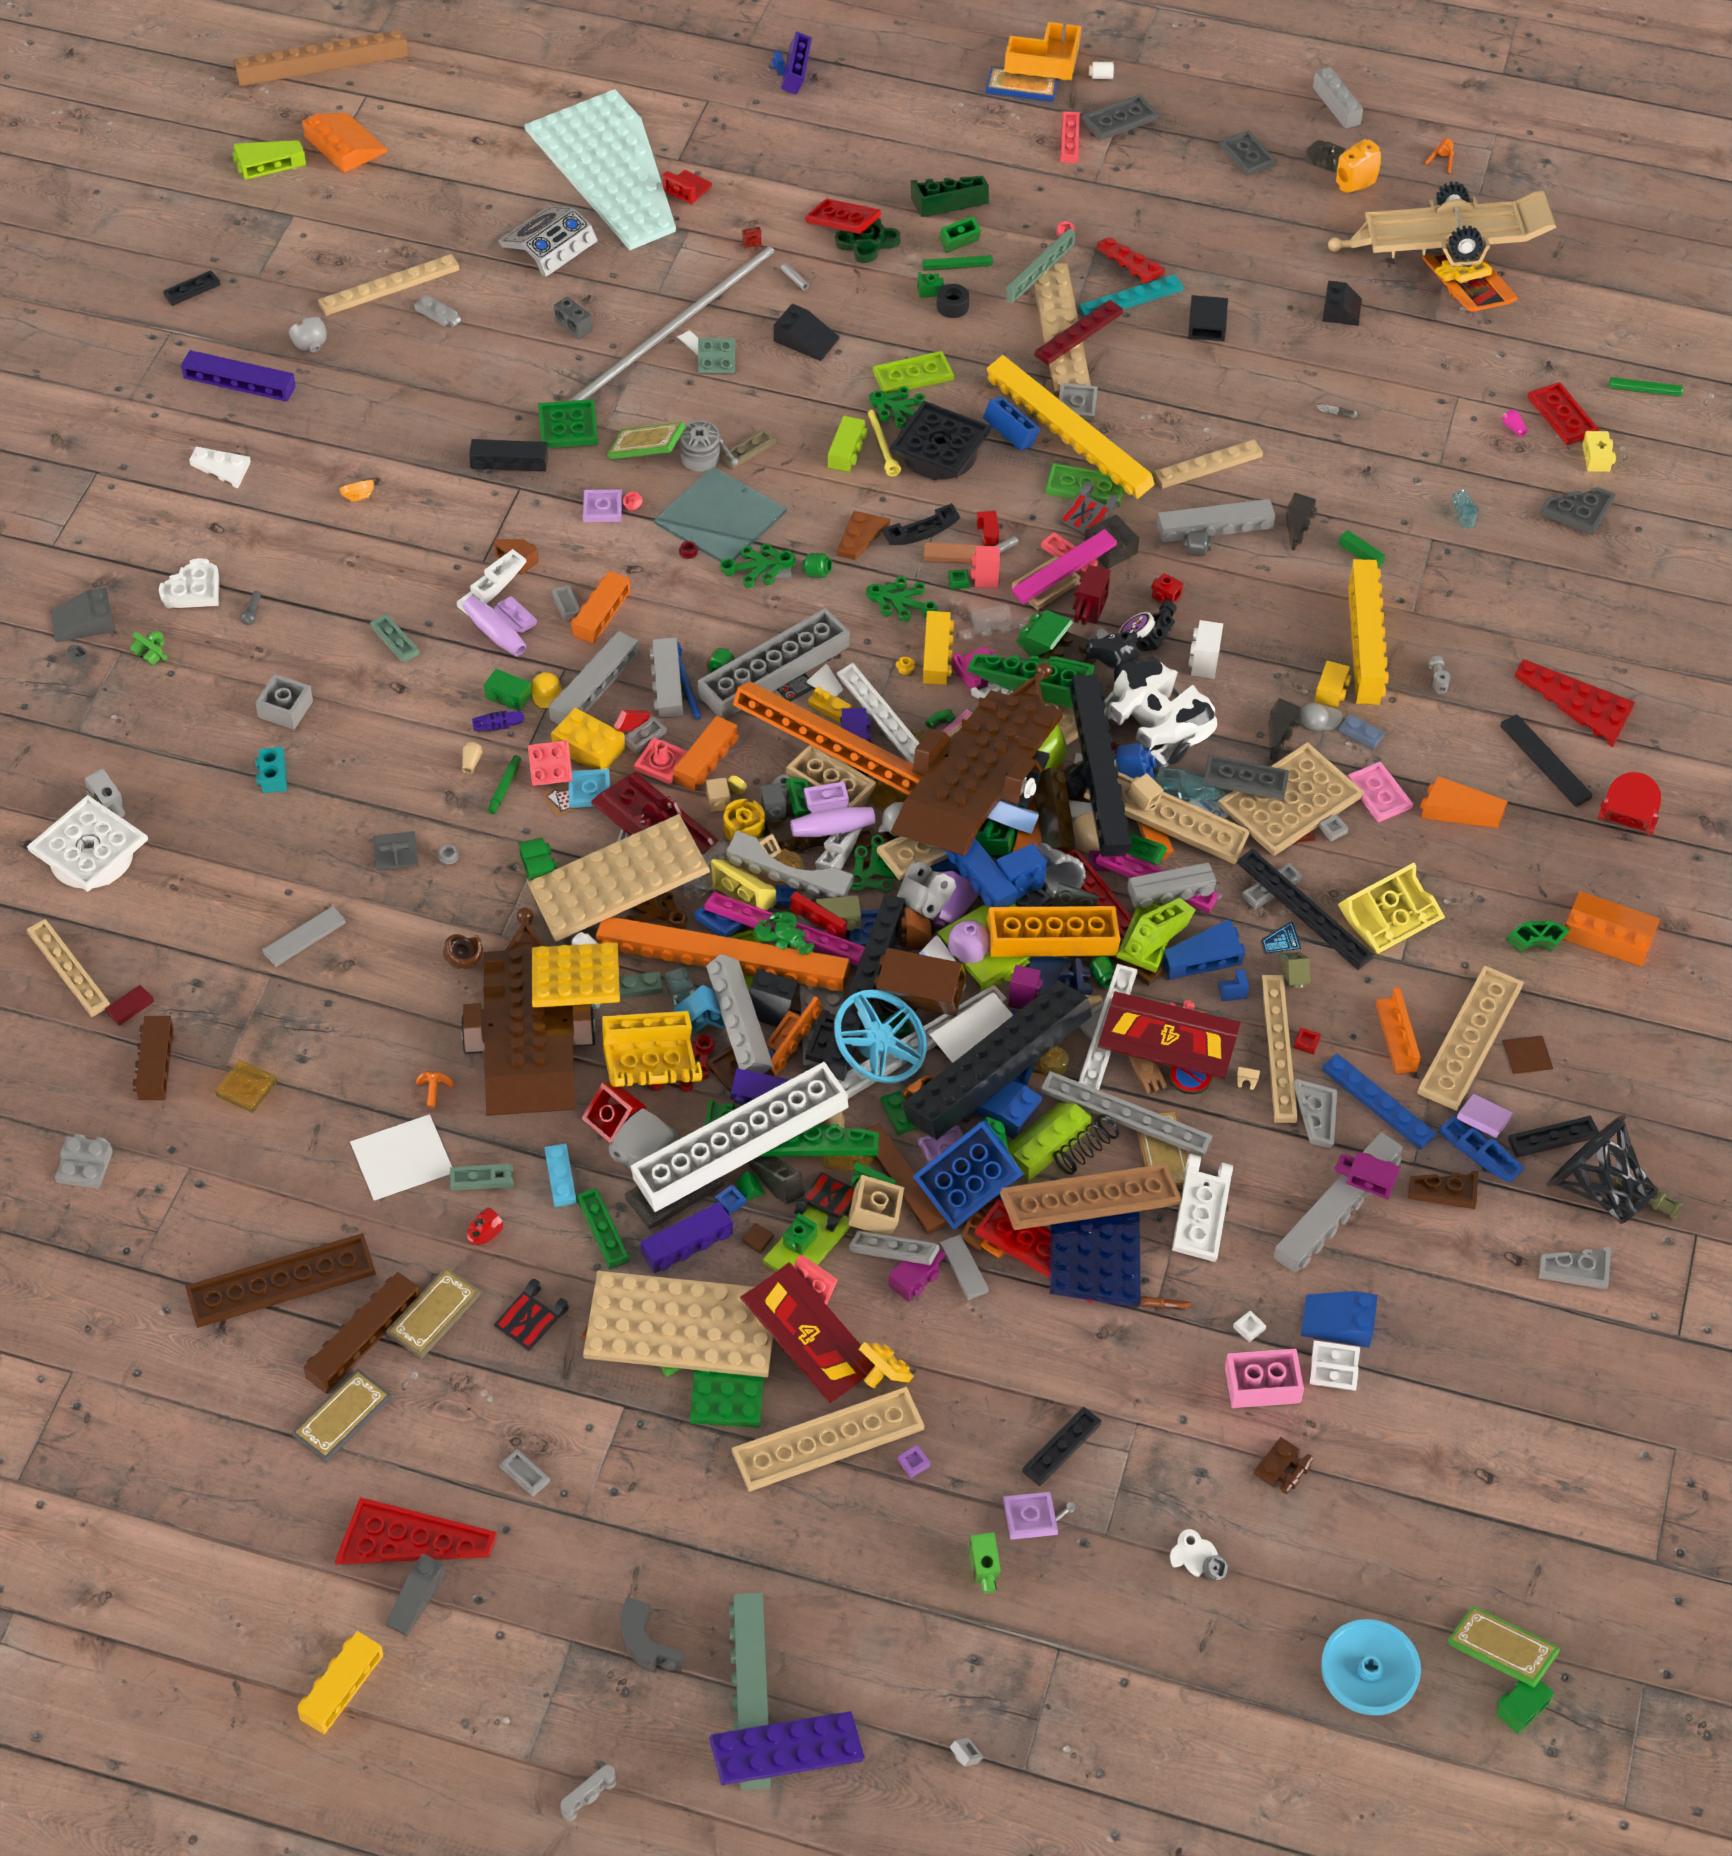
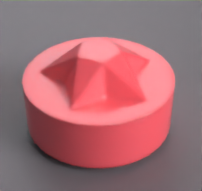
M1067 221L1061 222L1056 229L1057 236L1059 237L1062 233L1064 234L1069 228L1075 231L1073 224Z
M632 491L624 496L622 503L627 510L632 511L640 507L643 499L638 492Z

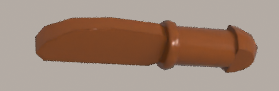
M1141 1296L1139 1299V1303L1142 1306L1163 1308V1306L1191 1307L1190 1301Z

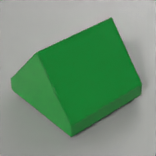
M745 1172L736 1182L739 1192L746 1198V1201L765 1195L757 1175Z

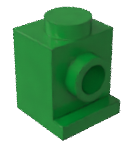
M918 272L917 288L919 298L937 297L938 290L944 286V278H940L939 273L922 274Z
M798 1213L795 1221L783 1234V1244L790 1251H796L802 1255L817 1237V1224Z

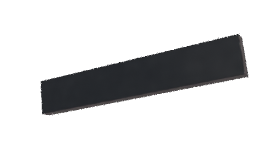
M1518 714L1501 722L1500 727L1575 807L1592 799L1593 794Z

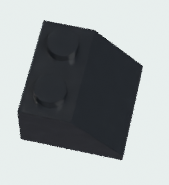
M1328 280L1322 321L1359 326L1362 298L1347 283Z
M757 969L749 994L758 1021L777 1027L787 1012L790 1011L798 982Z

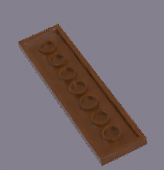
M362 1233L189 1284L185 1287L196 1326L199 1328L376 1275L364 1234Z

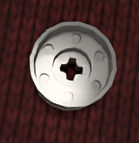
M699 420L685 425V429L680 435V455L682 464L686 468L702 472L714 468L719 463L720 434L714 424Z

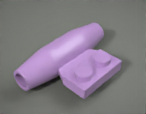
M470 596L464 601L463 609L475 625L494 643L515 657L524 653L527 646L517 632L523 633L536 626L537 619L512 596L497 603L494 609L474 596Z
M845 782L804 788L807 808L811 814L790 821L793 837H821L851 832L875 824V814L873 807H847L849 798Z

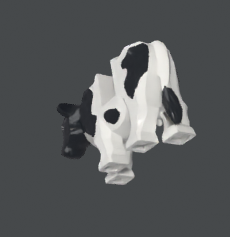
M1125 631L1122 633H1111L1101 639H1090L1085 646L1086 656L1091 659H1097L1110 669H1114L1115 684L1113 692L1104 700L1105 716L1121 725L1124 719H1128L1132 714L1144 726L1140 727L1137 731L1135 739L1139 743H1142L1145 748H1150V750L1155 745L1164 744L1162 748L1151 751V755H1154L1156 759V767L1153 770L1159 775L1162 774L1165 767L1169 764L1180 762L1189 747L1208 738L1217 727V718L1214 716L1215 708L1209 698L1199 693L1194 685L1190 686L1172 702L1168 700L1178 672L1167 668L1154 656L1141 652L1136 646L1137 633Z

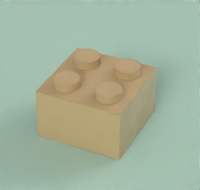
M861 1175L854 1189L848 1225L872 1233L892 1236L899 1221L904 1187Z

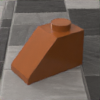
M496 539L493 541L497 557L501 558L513 549L526 559V563L518 571L521 575L538 563L537 548L524 539Z

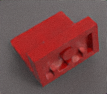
M683 170L679 175L669 171L663 174L664 191L691 205L712 187L711 182L687 170Z

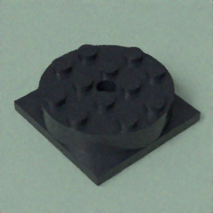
M923 401L892 443L889 452L903 457L907 466L921 476L931 478L932 480L958 478V476L965 474L974 465L977 459L978 448L991 431V426Z

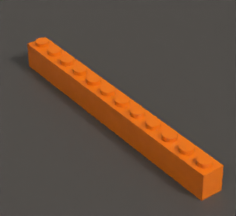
M751 681L737 688L733 702L734 706L907 795L911 793L924 776L913 772V764Z
M615 917L601 921L596 934L597 943H618V952L625 954H635L646 958L652 957L668 962L674 961L707 968L706 965L722 954L738 959L743 974L748 976H755L756 970L759 969L797 981L798 984L826 988L831 991L844 992L850 974L848 958L814 952L800 955L797 949L786 948L783 950L769 944Z

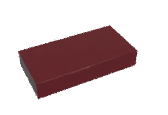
M139 985L105 1008V1010L120 1026L153 1003L154 999Z

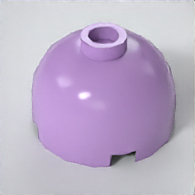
M975 920L961 921L953 927L949 935L948 949L953 957L955 955L963 963L980 962L990 952L989 932L981 923Z

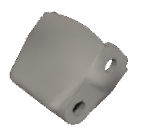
M916 861L910 864L905 873L897 897L905 898L906 907L928 919H934L948 902L957 885L953 878L944 873L932 871L928 865ZM923 869L922 875L918 876V871Z
M640 1109L618 1131L613 1143L609 1145V1154L614 1161L631 1169V1165L679 1140V1136L675 1130L667 1126L657 1116L645 1109Z

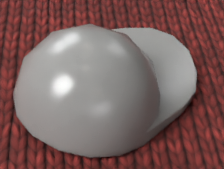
M1314 702L1306 704L1299 713L1300 723L1309 730L1314 731L1334 730L1339 727L1343 717L1336 708L1322 706Z

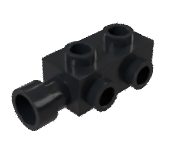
M1169 600L1163 601L1159 607V612L1152 614L1155 621L1153 629L1145 637L1139 636L1137 638V643L1144 651L1158 649L1163 644L1162 641L1165 636L1171 632V627L1175 623L1172 616L1177 610L1173 602Z

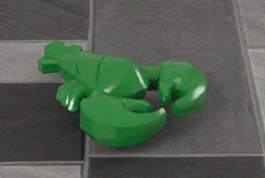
M777 912L769 917V921H773L776 924L773 932H771V924L767 923L766 919L760 921L755 927L754 935L756 939L762 942L777 941L775 946L783 950L786 947H793L799 950L800 955L811 953L814 948L813 943H805V940L802 938L806 937L805 933L800 928L795 929L797 918L791 912Z

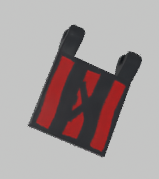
M821 1172L803 1197L796 1202L794 1214L798 1215L800 1213L803 1215L809 1205L830 1215L825 1229L834 1232L842 1217L851 1207L855 1188Z
M536 1279L529 1281L521 1295L494 1324L497 1329L528 1351L534 1347L556 1320L569 1310L568 1302L563 1298L556 1302L552 1311L534 1299L533 1296L541 1290L540 1282Z

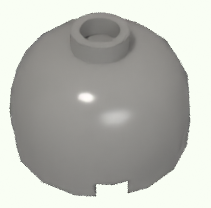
M319 317L306 318L302 320L303 324L298 326L296 323L290 328L289 336L295 347L301 351L316 352L320 350L327 338L326 327Z

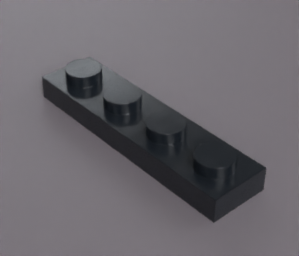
M1586 1116L1509 1135L1508 1141L1516 1158L1588 1141L1598 1134L1599 1131L1592 1117Z
M1083 1406L1022 1468V1473L1038 1486H1041L1101 1425L1102 1420Z

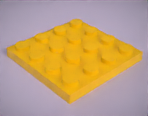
M606 942L602 944L540 946L532 948L533 1007L620 1002L618 943Z

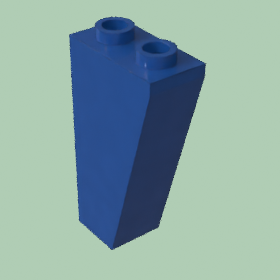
M1225 920L1165 950L1163 966L1168 979L1171 980L1242 965L1245 947L1243 943L1240 944L1238 930L1236 927H1233L1231 920Z

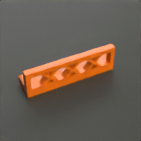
M1397 987L1393 989L1391 998L1377 999L1376 1008L1395 1074L1417 1072L1421 1057L1401 989Z

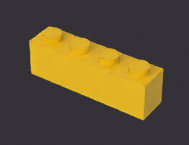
M927 611L923 667L924 684L947 685V677H951L952 665H948V662H952V650H949V647H953V635H949V633L954 632V620H950L951 612Z
M356 1631L353 1637H349L345 1641L343 1650L338 1657L335 1656L330 1661L328 1670L323 1677L317 1678L313 1685V1690L308 1697L304 1696L298 1705L300 1720L325 1735L384 1656L381 1645Z

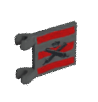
M1086 481L1080 493L1059 519V522L1090 539L1111 511L1119 505L1118 497L1113 494L1109 497L1106 505L1089 497L1094 488L1092 487L1093 483Z

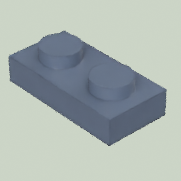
M1349 714L1339 727V732L1371 749L1378 745L1385 733L1352 714Z

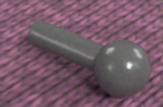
M253 592L248 609L240 617L243 624L251 625L255 623V610L261 592Z

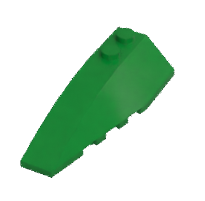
M974 654L967 668L969 672L989 682L1015 691L1036 675L1038 664L1046 662L1051 665L1052 673L1048 678H1043L1039 683L1043 701L1071 708L1073 706L1069 686L1073 675H1093L1094 665L1060 657L1039 659V656H1031V659L1019 658V655L1001 658V655Z

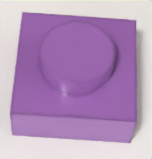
M918 1445L898 1456V1462L910 1478L928 1469L931 1465V1462Z

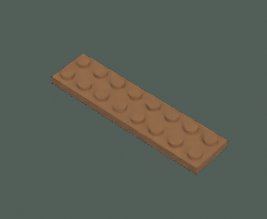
M1167 1164L1002 1188L1000 1191L1014 1230L1180 1205L1182 1201Z

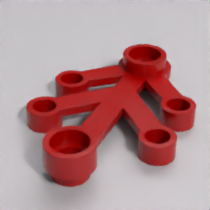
M700 1035L695 1041H691L694 1059L700 1055L701 1070L706 1071V1073L702 1074V1080H705L709 1077V1068L706 1062L708 1061V1055L715 1050V1041L709 1035ZM680 1080V1089L683 1092L691 1091L693 1089V1082H683ZM684 1083H689L690 1085H689V1086H684L683 1084H684ZM647 1084V1086L653 1091H658L663 1088L664 1084Z

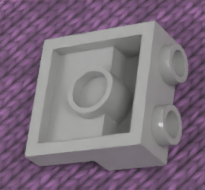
M74 1134L73 1137L67 1136L60 1153L62 1160L55 1176L56 1183L100 1189L113 1153L110 1142L102 1137L90 1140L81 1134Z

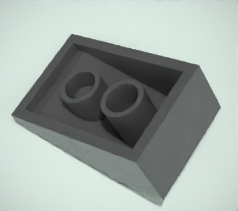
M106 587L85 591L50 611L55 642L115 632L111 604Z

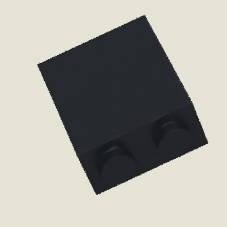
M1191 296L1188 339L1225 341L1228 298Z

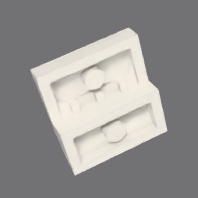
M1314 1340L1309 1384L1356 1391L1360 1347Z

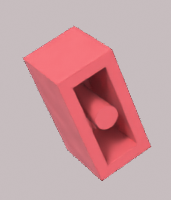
M976 546V553L972 554V566H975V568H971V579H975V587H998L1000 567L999 546Z

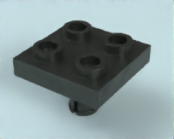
M1059 882L1051 907L1097 906L1099 895Z

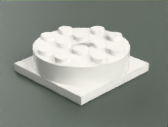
M87 795L31 842L27 848L32 854L50 865L53 874L61 882L74 888H83L88 892L92 888L112 883L125 873L131 864L133 852L148 840V837Z

